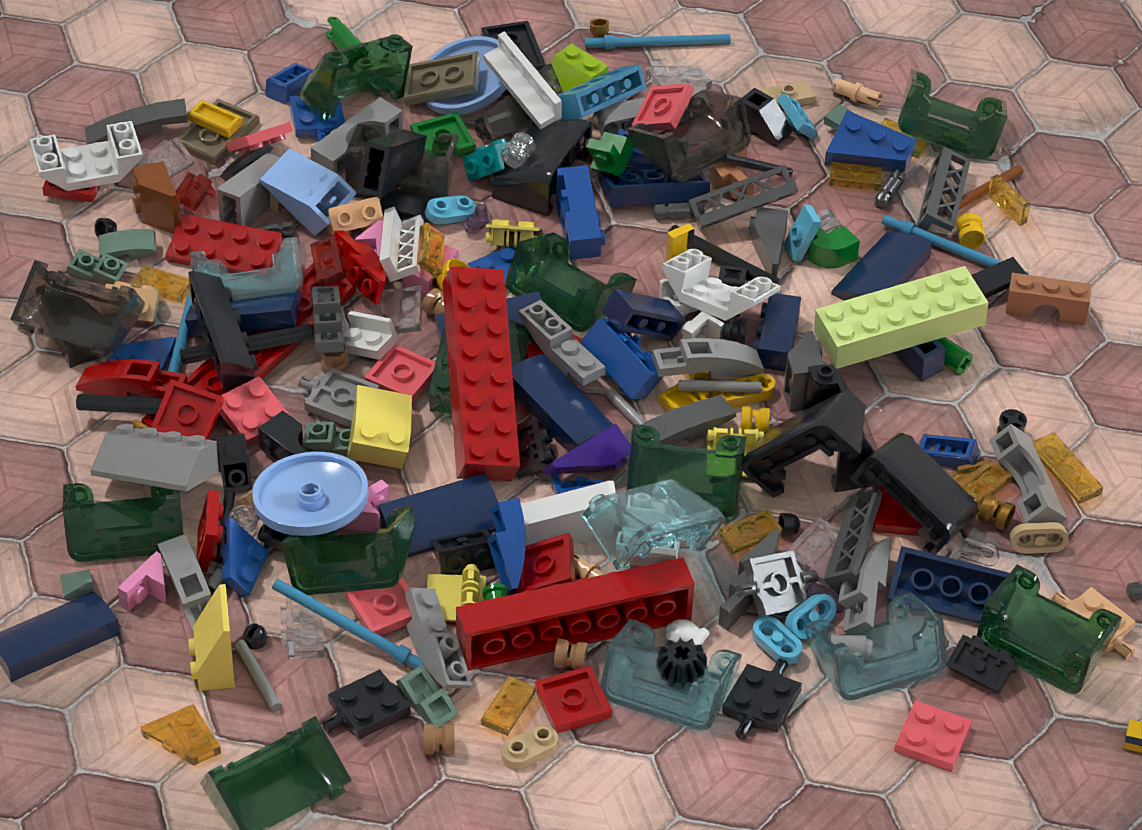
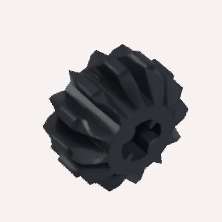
M679 637L677 642L668 639L666 646H660L658 659H656V667L660 671L661 679H669L671 686L680 683L683 688L687 682L695 685L698 678H703L707 666V657L702 644L695 645L693 639L685 642L681 637Z

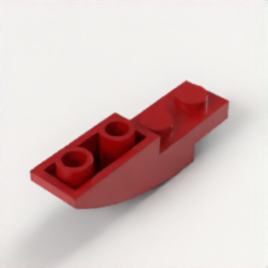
M335 230L332 242L330 243L329 255L348 271V281L375 305L380 304L386 281V271L382 267L380 257L366 242H356L344 230Z
M118 359L86 367L75 387L76 391L99 395L130 396L131 393L163 398L171 379L188 384L187 374L161 370L160 362Z

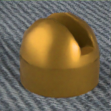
M603 18L591 20L590 32L595 38H604V35H608L609 21Z

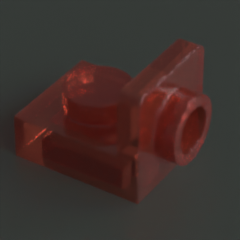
M188 172L175 191L177 202L195 212L207 194L213 197L216 194L215 189L211 186L212 181L203 174L196 176Z

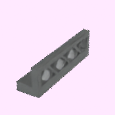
M943 147L932 163L916 227L927 231L933 223L950 232L953 230L971 162L970 159ZM950 161L962 165V168L955 169ZM952 177L957 185L951 186L946 178ZM948 194L953 202L947 203L942 195ZM944 211L949 220L938 216L937 212Z
M782 165L690 199L688 202L697 226L701 230L755 210L757 207H763L796 195L798 187L795 181H791L786 165ZM782 173L786 184L776 188L768 185L771 176ZM767 178L765 183L760 181L762 179ZM751 183L763 187L760 194L752 197L744 194L747 185ZM743 187V189H742L741 192L735 190V189H738V188ZM731 192L739 196L737 202L726 206L719 203L724 193ZM719 196L717 201L711 199L713 197ZM703 201L715 205L713 211L700 215L696 206L697 203Z
M879 489L876 492L870 490L850 496L824 576L825 582L838 597L842 581L857 578L883 495Z

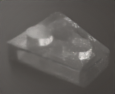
M700 66L646 67L645 75L654 86L690 83L692 87L703 86L707 90L712 88V80Z
M421 286L383 290L380 304L375 306L383 317L392 320L396 333L418 332L422 330L423 292Z
M818 516L786 552L794 550L799 567L804 572L815 570L818 574L814 576H819L818 582L829 589L830 586L825 582L824 576L839 530Z

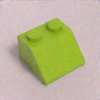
M571 43L553 57L542 78L558 95L607 73L608 65Z

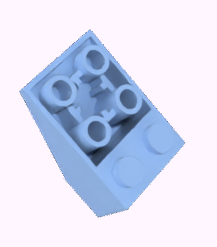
M290 148L259 180L314 236L330 223L329 208L347 204L357 194L338 174Z

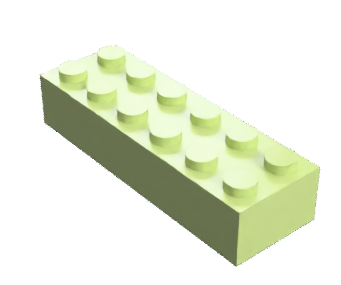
M966 266L815 309L814 332L834 367L838 369L984 326L987 319L988 301Z

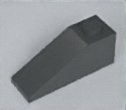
M757 207L756 216L750 217L748 232H753L752 244L765 271L777 277L786 235L788 211Z

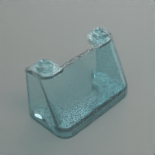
M297 237L283 239L284 246L282 250L272 254L274 268L228 274L227 267L223 262L214 259L208 260L204 251L190 253L192 271L221 277L224 287L229 286L233 302L292 294L299 291L304 282L307 261L305 246Z
M667 478L654 484L605 496L604 494H599L589 501L588 508L582 514L617 572L628 569L631 566L629 561L634 556L640 555L641 558H645L652 549L685 540L692 552L703 549L725 521V517L717 507L676 480H668Z
M913 593L894 598L887 607V621L876 624L874 628L858 634L866 635V639L873 641L870 659L867 663H864L863 656L859 652L848 651V646L843 642L834 645L829 640L830 634L836 635L835 628L829 621L822 619L806 623L805 630L808 643L835 691L843 699L850 701L941 673L947 664L943 618Z
M630 619L608 646L600 684L607 701L694 730H708L715 722L740 666L742 654L730 650H718L711 656L709 665L705 668L703 678H698L693 684L687 682L684 688L680 683L671 686L669 679H661L660 671L656 667L659 650L654 649L655 634L653 629L645 623Z

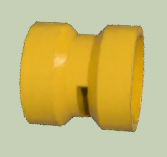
M976 213L961 215L956 222L960 244L970 249L979 248L985 242L981 216Z
M742 406L740 425L742 433L744 434V429H758V432H764L765 435L769 430L770 408L753 410L751 407ZM753 416H755L754 426H752Z

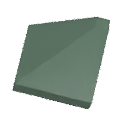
M89 569L60 574L65 599L80 597L94 592Z

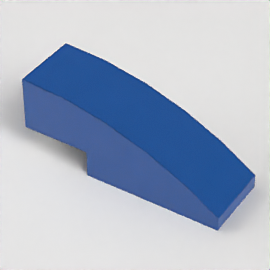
M519 498L499 502L489 509L496 533L488 538L487 541L500 584L506 585L509 593L518 588L525 557L526 534Z

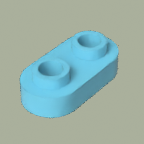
M463 195L434 198L428 202L425 216L430 222L439 225L465 222L473 217L476 206L473 200Z
M827 594L812 595L788 614L785 627L798 639L810 638L833 620L836 614L835 601Z
M767 616L758 618L754 622L752 630L754 641L776 661L782 659V662L785 660L788 665L800 660L802 654L801 641L779 620Z

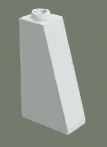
M606 481L521 504L526 534L525 546L569 533L573 538V543L615 540L617 498L614 481Z

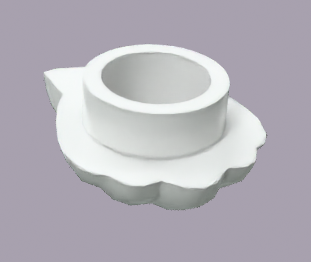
M683 619L675 620L668 624L666 627L667 633L665 634L667 639L677 642L679 637H681L685 642L693 639L695 645H700L709 636V631L705 628L699 629L694 623Z

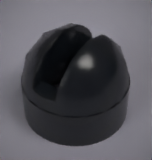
M109 218L97 219L94 225L96 236L99 238L100 235L116 232L117 224L115 221Z
M780 513L778 517V530L781 536L795 535L799 531L801 521L795 514Z
M252 623L245 628L243 640H245L250 649H260L267 643V632L263 626Z

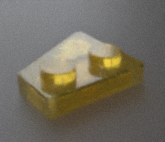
M991 459L978 462L975 465L958 466L957 471L948 473L969 495L976 499L978 507L983 503L988 494L995 495L1008 485L1012 477L1009 472Z
M194 704L141 726V734L144 738L148 740L151 737L162 743L163 749L172 754L180 755L184 761L193 766L221 754V747Z

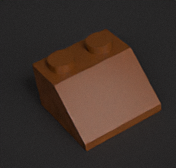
M164 161L133 167L134 178L130 179L133 194H136V198H132L135 213H140L143 223L174 234L179 222L177 194Z

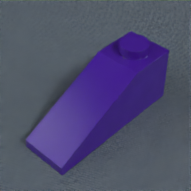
M615 423L542 469L544 475L603 472L609 467H612L615 471L628 463L625 457L633 453L634 450Z

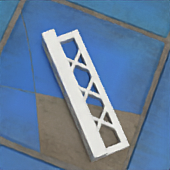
M505 31L498 35V47L484 55L485 63L540 130L561 119V99Z
M395 207L384 211L380 262L390 282L420 272L424 224L421 215L401 221Z

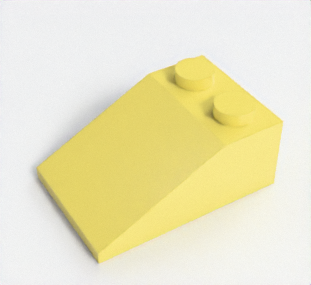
M357 385L347 457L351 460L402 469L409 451L412 395Z
M226 584L218 586L193 625L194 638L188 639L190 656H196V661L190 662L192 680L198 679L199 691L235 688Z

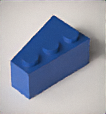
M847 110L826 151L824 165L842 164L848 165L850 168H856V166L870 167L872 170L893 172L898 169L900 172L903 171L905 173L915 153L917 139Z
M588 165L557 168L556 209L569 259L600 257L601 246L605 245L604 230H600V215L596 211Z
M599 318L580 342L605 366V375L615 380L621 387V392L630 399L646 398L663 378L658 376L651 353L648 351L644 353L639 346V343L642 341L640 337L636 334L632 336L629 332L617 330L608 318Z

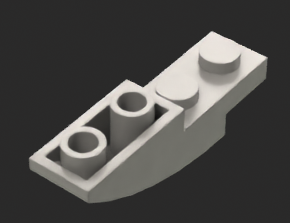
M542 300L519 310L520 318L540 349L568 378L573 376L584 386L605 375V366L573 337V329Z
M681 339L680 347L656 349L652 353V359L659 377L708 371L710 379L763 373L764 370L757 350L744 344L723 339Z
M184 534L157 545L194 635L193 625L212 596L195 554Z
M887 538L866 547L857 578L842 581L838 602L846 608L843 632L847 635H858L874 628L877 591L886 587L890 541Z
M410 587L405 593L412 620L406 626L422 663L433 678L444 688H470L472 683L457 634L448 633L436 590Z

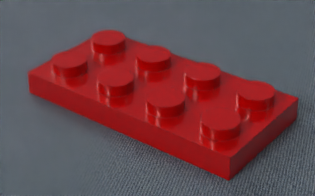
M182 213L165 256L169 262L267 281L283 237L282 233Z

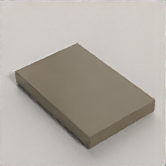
M475 51L408 64L403 99L406 106L476 93L478 91L481 60L479 52Z
M217 99L213 105L243 117V125L230 138H227L192 123L174 140V148L216 166L229 153L225 142L247 136L260 123L258 115L221 99Z

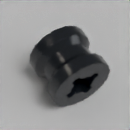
M730 318L724 321L723 340L745 345L747 319L741 318L736 321Z
M1016 409L1003 411L999 417L997 434L1010 424L1025 433L1024 429L1027 424L1025 414Z

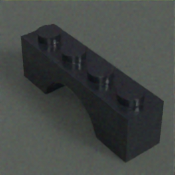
M283 410L258 428L261 450L278 461L291 455L307 452L301 447L303 445L302 424Z

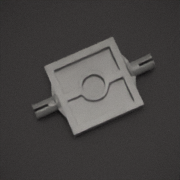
M332 367L324 377L317 381L302 376L298 383L299 387L311 391L310 396L304 402L305 411L350 428L357 385L380 389V385Z

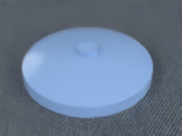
M485 36L467 37L454 41L435 52L427 61L478 51L481 57L478 91L476 93L424 102V104L439 114L447 115L458 112L459 115L482 109L499 98L507 88L484 61V55L498 47V40Z
M305 452L285 457L267 467L255 481L252 497L257 516L268 527L285 534L311 536L337 530L352 522L365 508L369 497V490L364 471L351 459L329 452Z

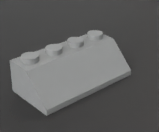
M121 424L116 426L115 430L105 434L91 468V475L187 492L218 474L217 442L206 440L201 435L188 437L182 436L180 432L175 431L163 433L157 432L156 428L138 429L133 428L131 424Z

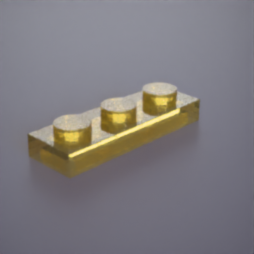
M1055 432L1032 441L1041 462L1078 504L1102 495L1103 486Z

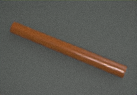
M1017 165L963 195L959 209L1023 174V168Z

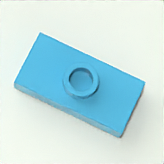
M782 93L777 100L786 112V119L789 124L802 134L813 139L818 134V131L801 105L787 94Z
M803 205L783 244L794 262L802 261L822 223L812 205Z

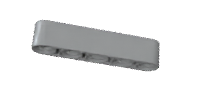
M693 87L695 91L678 125L710 118L716 112V104L705 87ZM645 97L615 103L594 112L593 120L601 136H603L604 132L616 134L619 129L633 134L646 132H637L632 127V123Z

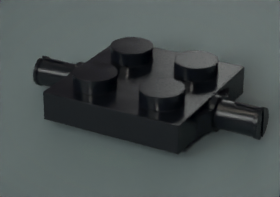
M778 659L772 671L747 664L724 701L722 713L734 717L741 722L735 731V735L739 739L742 736V740H745L753 727L765 728L778 733L802 691L801 682L783 676L789 666L785 660L782 662V659Z
M379 669L329 693V703L337 715L323 720L322 726L327 733L337 727L344 726L350 729L358 739H361L410 715L411 707L403 698L404 694L399 686L390 682Z

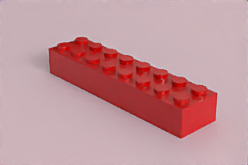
M450 266L442 284L457 479H466L485 473L488 480L512 481L520 467L504 270Z
M683 557L673 560L669 559L655 564L637 566L632 569L610 572L605 575L582 578L573 582L554 584L550 587L532 591L527 590L518 594L456 607V634L467 670L471 671L555 652L558 639L568 640L572 644L578 642L591 644L667 627L668 624L675 620L685 619L691 621L695 583Z

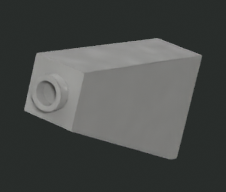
M266 153L218 187L220 221L248 227L253 225L270 205L269 191L259 180L280 157Z

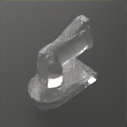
M973 527L968 538L964 540L960 558L984 566H994L1000 558L997 550L998 540L985 535L979 529Z

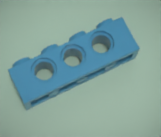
M640 64L618 67L558 94L557 96L561 99L562 118L560 120L584 118L646 89Z

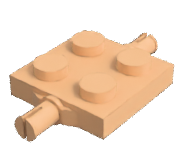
M1090 587L1074 600H1070L1060 591H1057L1052 596L1051 600L1063 608V611L1052 619L1051 627L1091 659L1096 661L1104 653L1114 649L1126 657V659L1133 656L1135 649L1125 643L1123 639L1125 635L1134 629L1135 620L1095 589Z

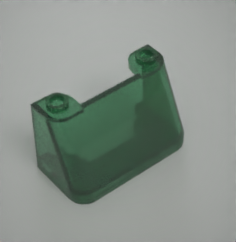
M392 34L384 38L325 53L301 86L300 99L322 118L328 119L335 117L338 99L369 90L375 96H380L381 92L391 93L393 100L403 98L413 46L404 40L402 36Z
M911 69L898 117L899 129L906 135L977 159H987L992 156L1008 118L1006 101L995 97H985L979 102L976 111H972L929 96L932 86L930 78L922 72Z
M554 232L519 241L506 278L509 292L519 296L539 291L542 301L577 332L590 330L599 318L606 317L601 310L615 289L632 292L637 279L627 273H615L610 277L608 284H605L568 263L571 253L570 245L566 239Z
M633 424L626 505L628 496L646 495L650 499L658 500L673 498L685 503L683 518L722 523L731 522L737 518L746 436H723L718 440L716 450L659 444L660 434L657 429L647 425Z
M83 483L63 484V518L69 556L77 562L149 556L153 555L156 551L160 553L157 544L184 535L180 491L151 486L152 497L94 503V495L88 485Z
M412 506L393 509L386 519L387 528L379 529L377 532L337 535L336 530L311 536L289 534L281 544L292 586L306 595L394 587L402 578L415 529V516Z
M1017 564L985 603L977 636L988 643L987 647L995 651L1001 648L1011 653L1018 668L1066 693L1077 694L1089 680L1116 634L1122 617L1106 609H1097L1088 619L1038 594L1040 590L1039 578L1032 571Z
M316 716L301 724L302 727L293 732L286 733L284 737L234 763L233 761L228 763L224 768L220 765L207 772L200 782L203 790L232 830H267L327 797L330 801H333L347 792L344 787L352 780Z

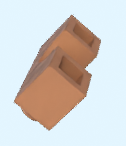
M1012 273L1005 314L1032 317L1033 310L1037 306L1049 304L1059 310L1060 322L1085 325L1090 305L1092 284Z

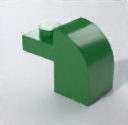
M607 132L603 133L601 141L590 138L586 147L593 158L590 169L619 176L624 172L634 150L628 137Z
M844 225L829 233H826L819 227L808 248L810 250L809 261L823 268L843 267L858 259L860 240Z

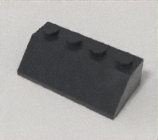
M197 271L188 272L190 300L223 391L241 386L255 379L254 371L258 370L257 361L254 354L249 355L247 348L250 347L248 336L245 331H240L241 318L238 310L232 309L233 297L229 286L224 287L221 277Z

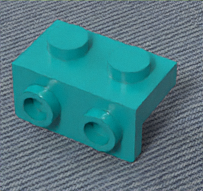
M506 139L491 142L492 146L484 145L477 147L474 153L462 157L468 181H474L504 170L502 157L520 151L518 142L507 143Z

